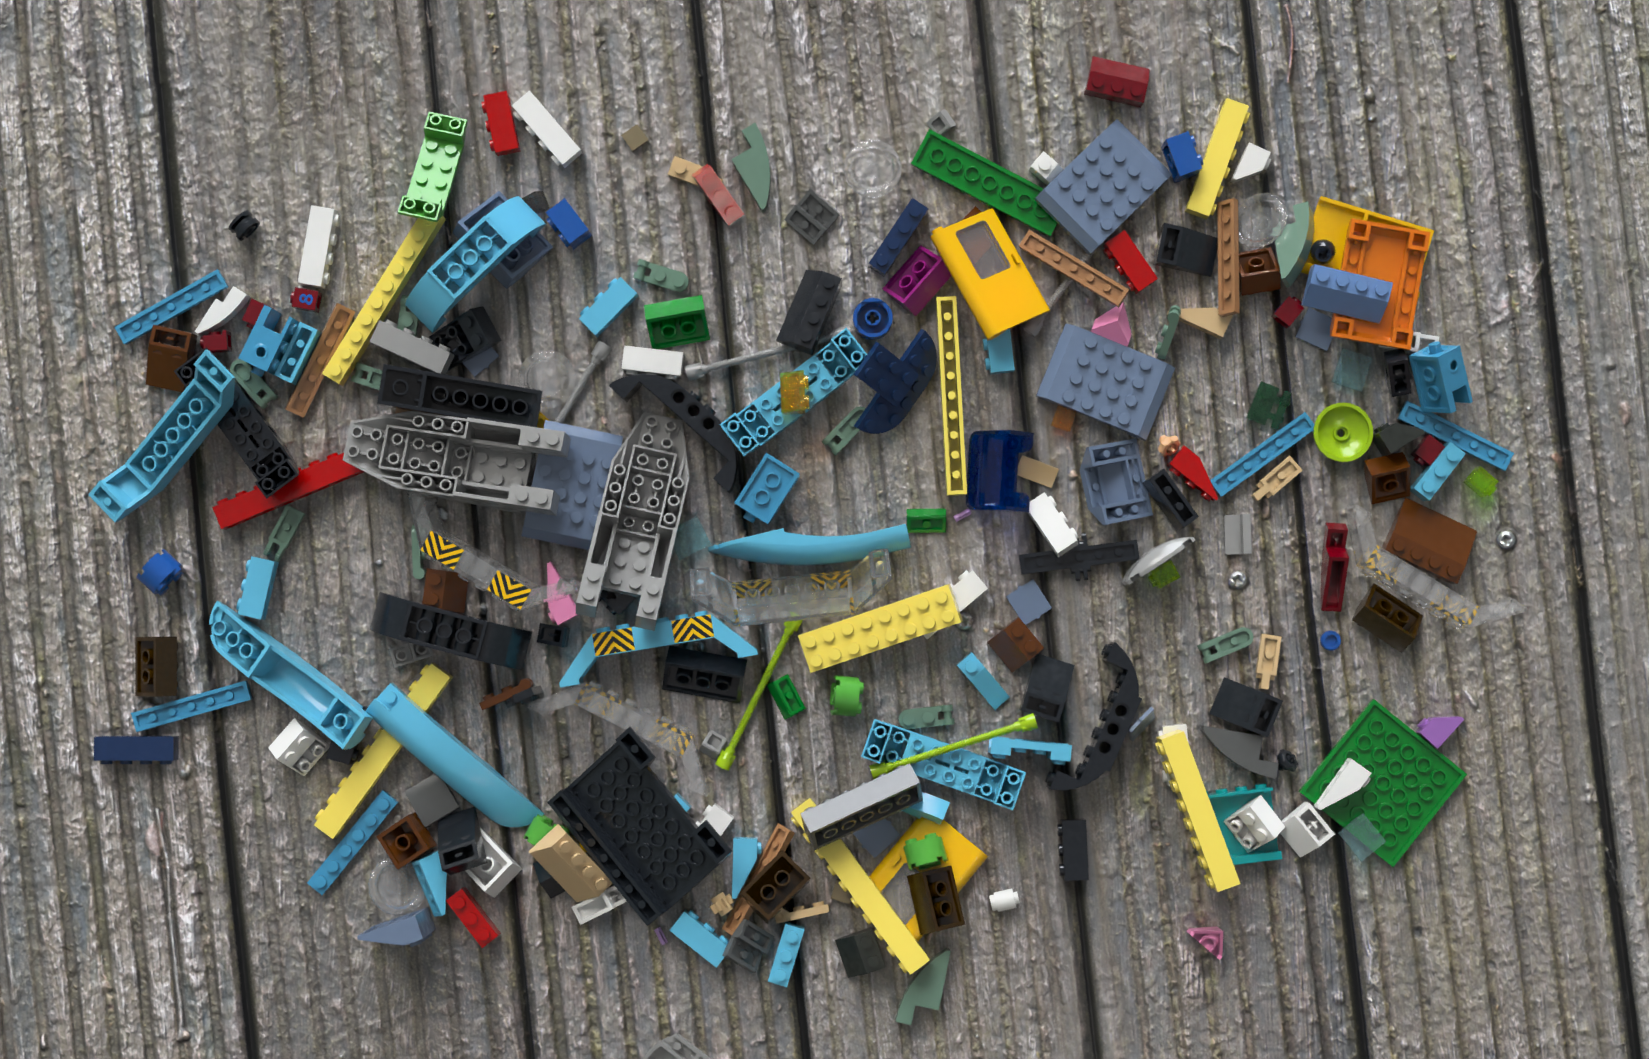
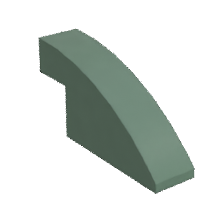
M753 123L742 130V135L750 149L733 158L732 163L763 213L767 209L770 194V164L763 137L756 123Z
M1308 201L1293 205L1296 222L1273 228L1281 279L1286 288L1291 287L1302 271L1312 246L1314 216Z
M949 948L943 949L932 957L913 977L902 996L895 1022L911 1025L915 1006L939 1010L951 953Z

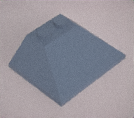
M1137 439L1087 447L1080 467V475L1087 507L1102 525L1152 516L1153 512L1149 494L1142 484L1145 481V475Z

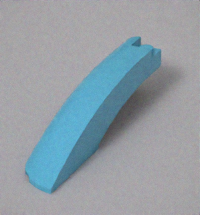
M902 524L869 533L848 536L802 535L785 532L784 528L713 545L708 547V551L751 562L807 566L837 564L872 558L911 548L907 526Z
M216 601L209 620L212 631L210 637L215 649L245 676L257 682L300 713L342 749L353 748L366 736L363 732L373 717L362 709V705L282 643L243 616L238 615L231 608L220 601Z
M390 683L368 706L366 712L373 717L376 723L440 779L495 823L506 827H523L531 824L534 816H537V814L544 815L537 806L491 765L441 726L394 683Z

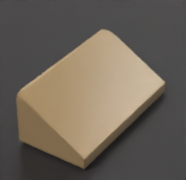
M1022 455L1015 475L1052 488L1059 469Z

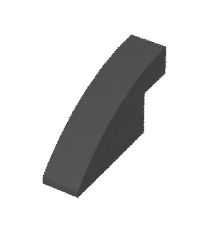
M1201 725L1200 730L1205 737L1226 758L1246 770L1276 779L1279 763L1259 759L1263 736Z

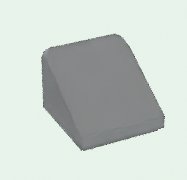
M945 109L939 111L926 122L932 131L940 135L945 134L956 126V123Z
M710 729L699 751L716 759L727 738Z

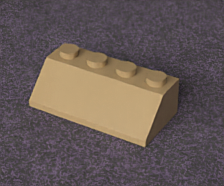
M559 824L528 851L576 902L599 897L613 884Z

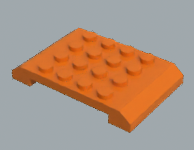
M1350 219L1340 270L1392 282L1393 285L1389 302L1380 324L1333 313L1330 337L1403 350L1411 349L1415 310L1425 253L1428 251L1431 232Z

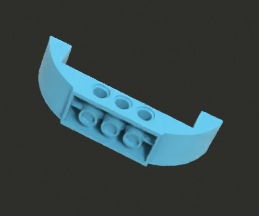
M520 196L505 201L486 216H483L427 270L409 294L405 305L433 333L447 320L444 315L528 235L533 238L546 223Z
M846 327L834 336L831 342L738 414L734 413L719 425L742 455L746 456L781 433L848 381L867 353Z
M874 719L861 757L879 764L884 761L885 763H893L910 756L913 757V755H920V753H925L932 749L935 750V748H942V746L949 744ZM962 748L936 757L933 756V758L931 757L924 761L921 760V762L911 763L915 774L919 777L991 801L1010 810H1013L1026 775V772Z

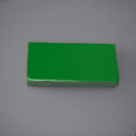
M946 509L906 510L908 533H946Z
M788 674L767 684L785 720L806 709Z

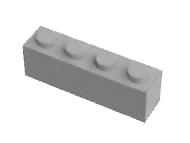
M379 320L370 339L371 343L436 373H447L454 358V354L450 353V348L439 344V347L432 344L433 340L424 336L421 339L414 336L415 332L404 328L402 331L396 328L398 324L390 320H386V322Z

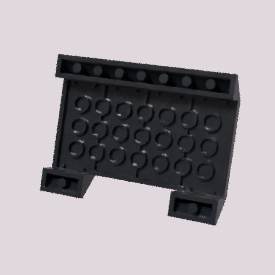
M628 727L615 739L617 742L567 788L560 790L547 803L638 916L649 926L725 861L732 850L707 820L699 827L650 768L656 757L635 731Z

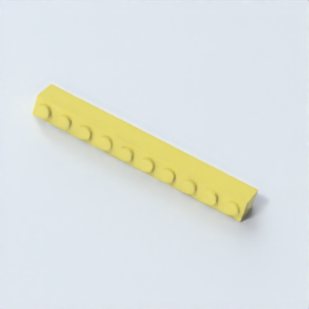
M444 216L438 222L419 218L416 220L324 369L323 375L344 386L356 363L359 362L370 344V339L379 320L384 321L446 221Z
M956 296L936 297L946 496L967 495Z
M435 663L426 664L420 672L422 676L419 681L415 680L408 689L411 691L408 697L426 713H428L453 678L452 675ZM380 728L373 737L375 739L374 743L371 746L367 745L363 750V758L360 762L356 761L350 769L352 771L350 776L342 779L338 785L340 787L339 791L329 797L326 802L329 805L325 810L321 809L315 817L317 821L314 826L332 839L337 838L403 747L384 729Z
M811 798L791 812L793 815L791 820L797 828L801 826L804 830L800 813L809 807L817 806ZM803 833V836L805 837V839H806V840L808 841V843L810 844V841H809V839H808L806 833ZM842 839L815 850L821 860L825 858L829 865L826 867L833 876L836 874L841 881L838 883L844 892L849 891L853 896L850 900L855 907L862 908L864 911L862 916L868 924L873 923L876 927L874 932L881 941L884 939L889 946L886 949L892 957L897 956L901 961L898 965L905 974L909 972L911 975L930 961L925 951Z

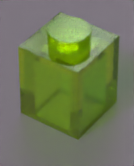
M1481 466L1475 467L1463 481L1480 497L1491 496L1497 489L1495 485L1499 482Z
M1172 560L1159 565L1150 571V576H1148L1153 587L1156 586L1157 589L1181 578Z

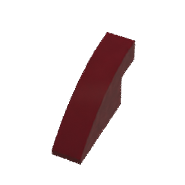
M1326 522L1321 565V611L1341 612L1349 563V556L1345 548L1348 528L1345 523Z

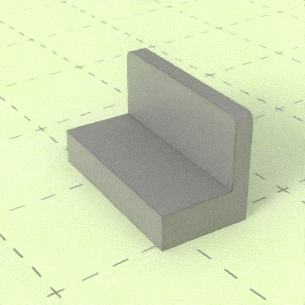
M1251 514L1224 516V546L1226 555L1252 554Z

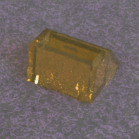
M804 370L780 373L782 415L806 414L805 409H809V395H805V389H809L808 375H804Z

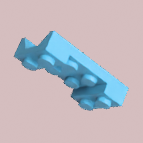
M995 737L989 740L988 752L992 754L993 758L1005 759L1006 755L1011 756V748H1013L1014 752L1026 753V749L1033 750L1032 753L1046 755V751H1048L1047 758L1052 760L1053 764L1065 765V761H1071L1072 745L1067 743Z

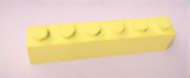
M1226 98L1203 158L1202 169L1196 177L1184 212L1203 219H1207L1210 215L1213 216L1217 204H1214L1216 196L1220 197L1224 187L1221 185L1223 178H1227L1230 168L1227 167L1229 160L1233 161L1237 149H1234L1236 141L1240 142L1243 135L1241 130L1242 124L1247 123L1250 115L1247 112L1248 105Z

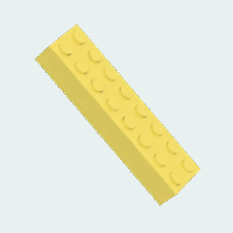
M950 584L800 634L798 637L810 673L961 623L963 620Z
M1178 729L1156 737V750L1164 758L1162 762L1163 769L1171 777L1169 785L1172 792L1177 793L1178 799H1176V804L1179 811L1184 812L1185 818H1183L1186 829L1191 831L1192 837H1190L1193 848H1196L1199 853L1197 860L1200 867H1203L1206 872L1204 879L1207 886L1220 892L1241 884L1184 731Z

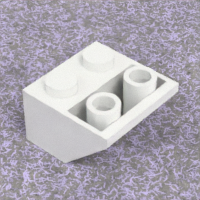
M294 718L268 748L278 761L305 776L330 746L307 725Z
M1261 795L1247 802L1224 820V823L1247 853L1275 839L1285 828L1284 824Z
M1303 802L1281 821L1285 828L1280 834L1300 858L1317 849L1335 835L1308 802Z

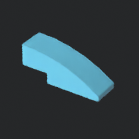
M922 792L923 801L902 810L919 819L924 817L940 825L950 802Z

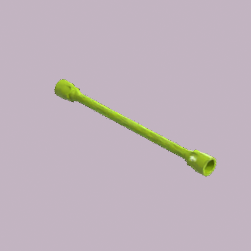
M791 611L789 612L783 624L786 626L785 632L780 639L781 641H779L780 643L777 645L778 648H776L777 650H775L773 657H771L772 659H770V664H768L769 666H767L760 680L761 682H759L760 684H758L752 696L753 698L749 702L750 705H748L749 707H747L740 721L741 723H739L732 737L733 739L729 743L730 746L726 747L725 751H721L715 765L727 771L730 770L736 757L734 753L737 743L740 741V736H742L741 734H743L749 722L748 720H750L749 718H751L758 704L757 702L761 698L760 695H762L761 693H763L769 681L768 679H770L769 677H771L777 665L776 663H778L777 661L781 657L780 654H782L786 647L785 645H787L786 643H788L789 636L793 635L794 631H798L804 619L803 617Z
M1032 713L1019 718L1013 725L998 728L996 731L993 730L986 732V734H979L976 737L964 739V741H957L954 744L942 746V748H935V750L932 749L925 753H920V755L917 754L913 755V757L910 756L903 760H898V762L885 763L884 761L880 764L869 765L873 779H876L879 775L890 773L901 765L921 762V760L924 761L931 757L933 758V756L943 755V753L946 754L953 750L955 751V749L965 748V746L968 747L975 743L977 744V742L987 741V739L990 740L997 736L999 737V735L1009 734V732L1022 731L1023 733L1038 729L1037 722Z

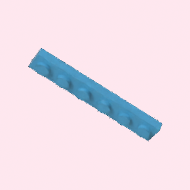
M217 269L114 328L123 344L127 345L152 331L153 325H163L227 289L229 286L220 270Z
M1405 401L1397 418L1412 427L1423 429L1425 433L1445 443L1452 442L1463 452L1502 471H1506L1514 455L1513 452L1432 412H1423L1421 407L1409 401Z
M1302 413L1212 478L1210 481L1219 497L1225 495L1312 432L1314 423L1307 413Z
M246 680L133 712L131 715L136 732L249 701L252 700V695Z
M382 790L307 884L321 895H324L399 802L385 790Z

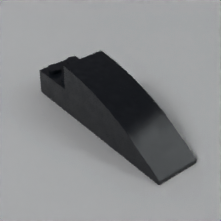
M383 364L377 405L465 419L469 417L537 427L543 391Z

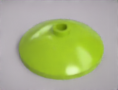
M1336 403L1328 406L1318 415L1314 423L1313 437L1317 448L1324 456L1337 462H1349L1361 457L1368 450L1373 439V426L1369 416L1360 407L1351 403ZM1338 430L1343 431L1342 437L1337 435Z

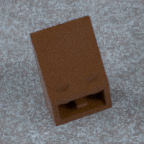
M153 325L148 346L146 385L183 392L186 387L174 371L193 357L198 336L190 332Z

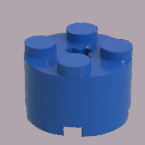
M865 299L854 310V328L859 336L865 339H880L887 335L891 328L893 320L892 311L881 299ZM871 315H874L875 318H878V320H875V323H871V321L867 319H869Z
M165 549L162 550V555L159 553L155 554L142 567L144 573L142 575L138 573L136 577L153 594H159L160 596L166 593L169 589L168 585L173 580L176 582L183 575V565Z

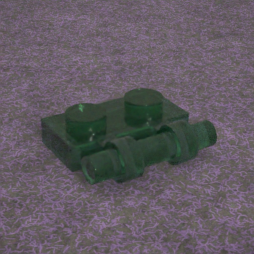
M1260 381L1246 419L1261 425H1265L1267 419L1272 420L1270 428L1278 430L1280 423L1282 424L1284 421L1283 415L1285 410L1291 403L1290 397L1292 393L1284 391L1283 396L1279 397L1277 396L1279 388ZM1274 402L1279 404L1276 414L1270 412Z

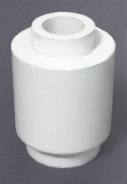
M1012 888L994 892V895L989 896L993 911L998 910V912L1014 909L1017 908L1016 904L1020 903L1017 891L1013 892Z

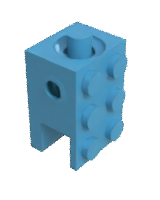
M264 305L239 356V359L253 365L254 367L251 372L260 377L263 376L265 371L272 375L275 374L300 323L289 316L281 334L275 332L274 329L281 317V313Z
M1437 341L1409 355L1423 412L1453 413L1457 411L1455 402H1473L1460 346L1441 345Z
M765 453L734 502L735 505L746 511L743 518L751 523H754L757 518L769 525L800 477V473Z

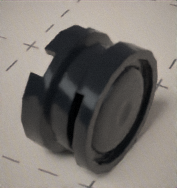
M249 210L239 214L230 223L228 228L232 233H236V237L240 241L244 240V236L248 238L260 225V222L252 217L253 214Z

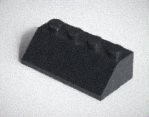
M806 270L776 342L813 356L841 290L842 278L825 271Z
M669 646L665 661L662 690L740 704L747 660Z

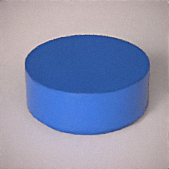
M1326 631L1320 637V644L1325 650L1333 651L1340 646L1341 638L1335 631Z

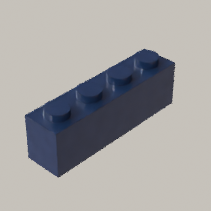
M912 198L868 263V267L885 277L927 215L929 208Z
M179 736L94 737V761H100V764H113V761H120V764H132L133 761H140V764H152V761H160V764H172V761L179 758Z

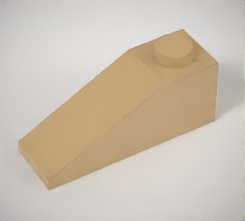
M1215 307L1181 309L1179 321L1221 339L1227 330L1232 315L1219 316L1218 309Z

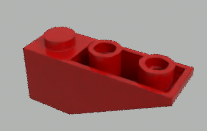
M1182 446L1167 464L1170 467L1169 471L1176 477H1183L1186 480L1184 483L1191 489L1197 488L1202 492L1200 495L1208 502L1210 500L1213 502L1217 501V494L1200 457L1186 446Z

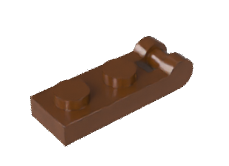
M529 678L522 679L519 685L514 688L512 685L500 689L502 693L496 696L494 693L482 697L484 701L479 703L481 709H488L506 701L514 694L533 687V681Z

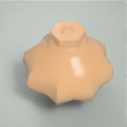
M1163 435L1159 439L1158 451L1163 457L1171 456L1176 453L1181 442L1177 436L1168 437Z

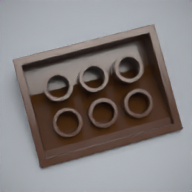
M1405 497L1380 551L1447 583L1458 584L1466 567L1477 530Z

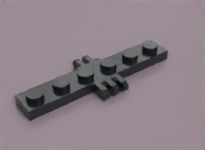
M1082 533V541H1079V538H1077L1078 545L1059 558L1053 550L1019 555L1021 575L1070 569L1071 574H1075L1076 581H1080V573H1083L1084 580H1088V572H1091V566L1139 560L1137 540L1088 546L1086 533Z

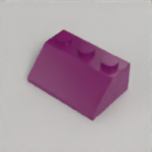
M920 245L882 290L905 310L917 316L949 280L951 274L941 257Z

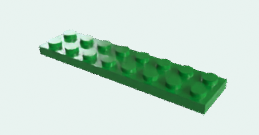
M930 129L928 130L911 162L912 166L1048 237L1051 236L1057 222L1034 200L1043 190L1042 187Z

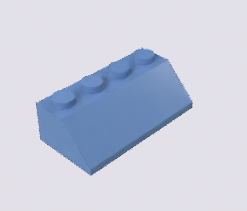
M1314 264L1310 267L1301 305L1380 324L1389 302L1393 283Z

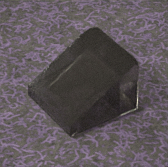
M534 191L522 198L536 214L549 209L543 191Z

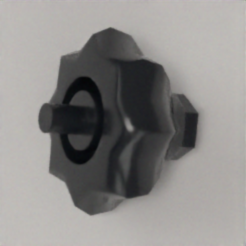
M1280 750L1277 755L1278 769L1280 771H1296L1299 764L1296 761L1295 755L1290 751Z

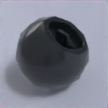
M1325 239L1317 240L1310 250L1311 258L1319 264L1329 263L1333 260L1336 253L1333 243Z

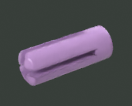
M967 508L953 517L958 522L971 515V511Z
M660 927L654 929L661 944L665 945L668 941Z

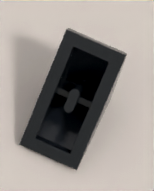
M540 623L537 643L567 647L570 628Z
M538 861L533 863L539 883L551 899L565 892L564 888Z

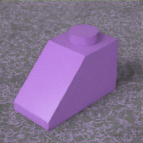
M1459 716L1424 718L1417 725L1419 729L1416 733L1434 748L1438 749L1465 719Z

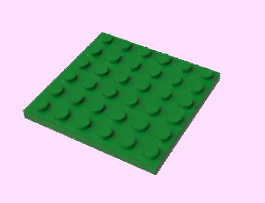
M1372 699L1298 792L1315 805L1347 758L1353 759L1371 772L1369 776L1371 779L1364 788L1361 787L1360 790L1325 807L1322 811L1387 864L1394 867L1467 774L1375 699Z

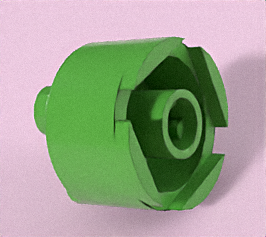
M834 675L833 679L836 680V683L832 682L830 705H834V710H830V714L851 717L861 714L862 702H859V696L863 694L864 683L859 681V677Z
M537 814V816H534L523 838L528 839L527 841L535 846L557 824H552L554 820ZM560 824V826L566 831V833L570 835V830L567 827Z
M936 833L925 835V839L917 841V838L905 841L906 845L903 849L909 871H914V867L924 870L941 865L940 860L948 861L942 837H938Z

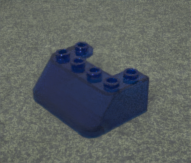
M1015 430L974 431L969 439L966 505L970 510L1029 512V496L1023 492H1016L1019 453H1028L1032 449L1034 433Z

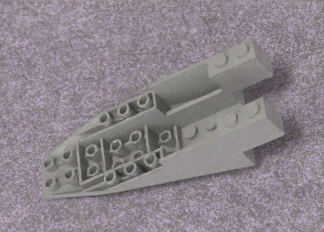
M407 411L351 421L343 461L397 489L523 514V511L557 516L560 496L554 490L528 486L534 453L567 458L571 438L566 432L469 417L465 419Z
M644 412L612 459L581 581L575 614L595 618L602 590L640 598L635 627L655 631L689 482L683 420Z

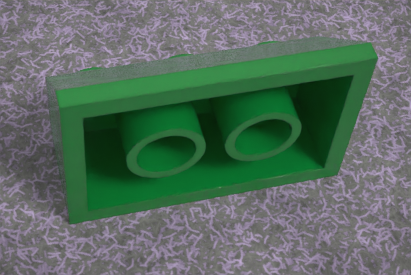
M702 295L644 305L645 319L652 349H662L710 340Z

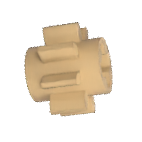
M721 892L711 899L713 904L710 908L714 915L719 912L720 916H723L734 909L731 905L734 900L730 894L725 896L724 892Z

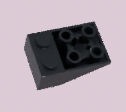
M1164 223L1161 227L1153 265L1212 277L1218 248V238L1186 227Z
M483 306L469 309L429 336V339L433 340V345L439 347V344L450 348V353L454 354V358L447 371L463 364L465 361L502 341ZM469 354L463 359L459 360V355Z
M1036 654L1019 710L1059 722L1075 665Z
M1224 677L1209 714L1261 736L1269 737L1283 700Z
M475 807L450 814L438 821L439 859L442 871L449 875L488 863Z

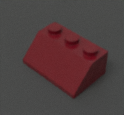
M1092 56L1084 95L1141 108L1145 100L1150 69Z

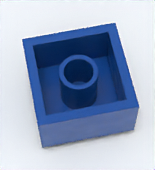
M1189 131L1166 139L1161 146L1174 183L1194 177L1202 169V157L1196 153V141L1193 135L1190 136Z
M565 198L546 212L548 215L547 222L555 232L560 231L558 236L566 247L571 246L574 250L592 236L589 229Z

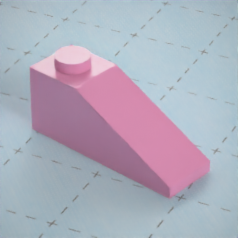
M553 562L547 563L548 608L550 610L548 615L553 624L562 625L579 614H575L576 604Z

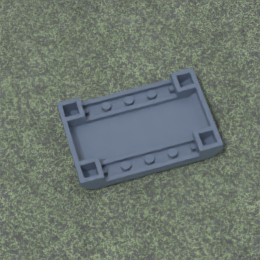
M1116 119L1051 181L1034 200L1090 256L1135 210L1172 176V173Z
M1065 324L1036 397L1052 404L1056 403L1146 441L1175 368L1166 362L1074 325Z
M545 420L544 429L564 431L571 438L567 458L538 454L531 486L554 490L560 496L557 516L526 511L521 536L589 550L611 461L622 445L623 436Z

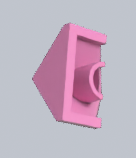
M1123 301L1119 308L1114 307L1096 318L1091 332L1128 347L1132 333Z
M1216 926L1189 928L1187 930L1192 937L1219 960L1222 958L1223 931Z

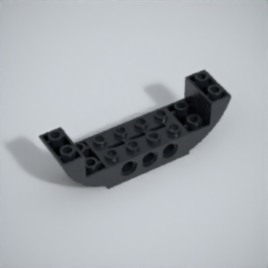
M204 348L174 371L185 387L194 379L196 367L193 364L205 350H209L208 348ZM235 379L233 405L217 425L256 477L257 481L255 484L267 499L297 477L299 470L286 445L245 389Z
M383 592L379 593L370 630L401 641L519 670L523 669L532 636V631L471 617Z
M1110 642L1108 645L1105 644L1101 655L1103 656V661L1123 669V672H1119L1116 677L1115 683H1117V686L1108 695L1107 701L1109 704L1107 709L1103 708L1100 713L1099 719L1101 722L1099 727L1095 726L1091 734L1093 738L1091 745L1087 744L1083 752L1085 759L1083 763L1078 764L1075 770L1077 777L1074 778L1057 769H1054L1053 772L1049 771L1045 782L1047 783L1046 787L1051 790L1076 789L1096 780L1106 770L1110 772L1142 700L1139 697L1137 674L1125 651L1115 642ZM1121 705L1123 708V712L1121 715L1117 716L1115 713V709L1117 706ZM1113 723L1115 730L1109 734L1107 727ZM1102 742H1106V750L1100 752L1099 745Z

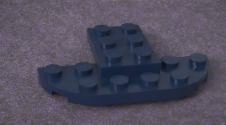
M920 329L900 359L880 343L875 342L853 374L876 392L854 427L866 433L880 434L895 428L907 416L929 384L936 368L937 353L935 344L925 330Z

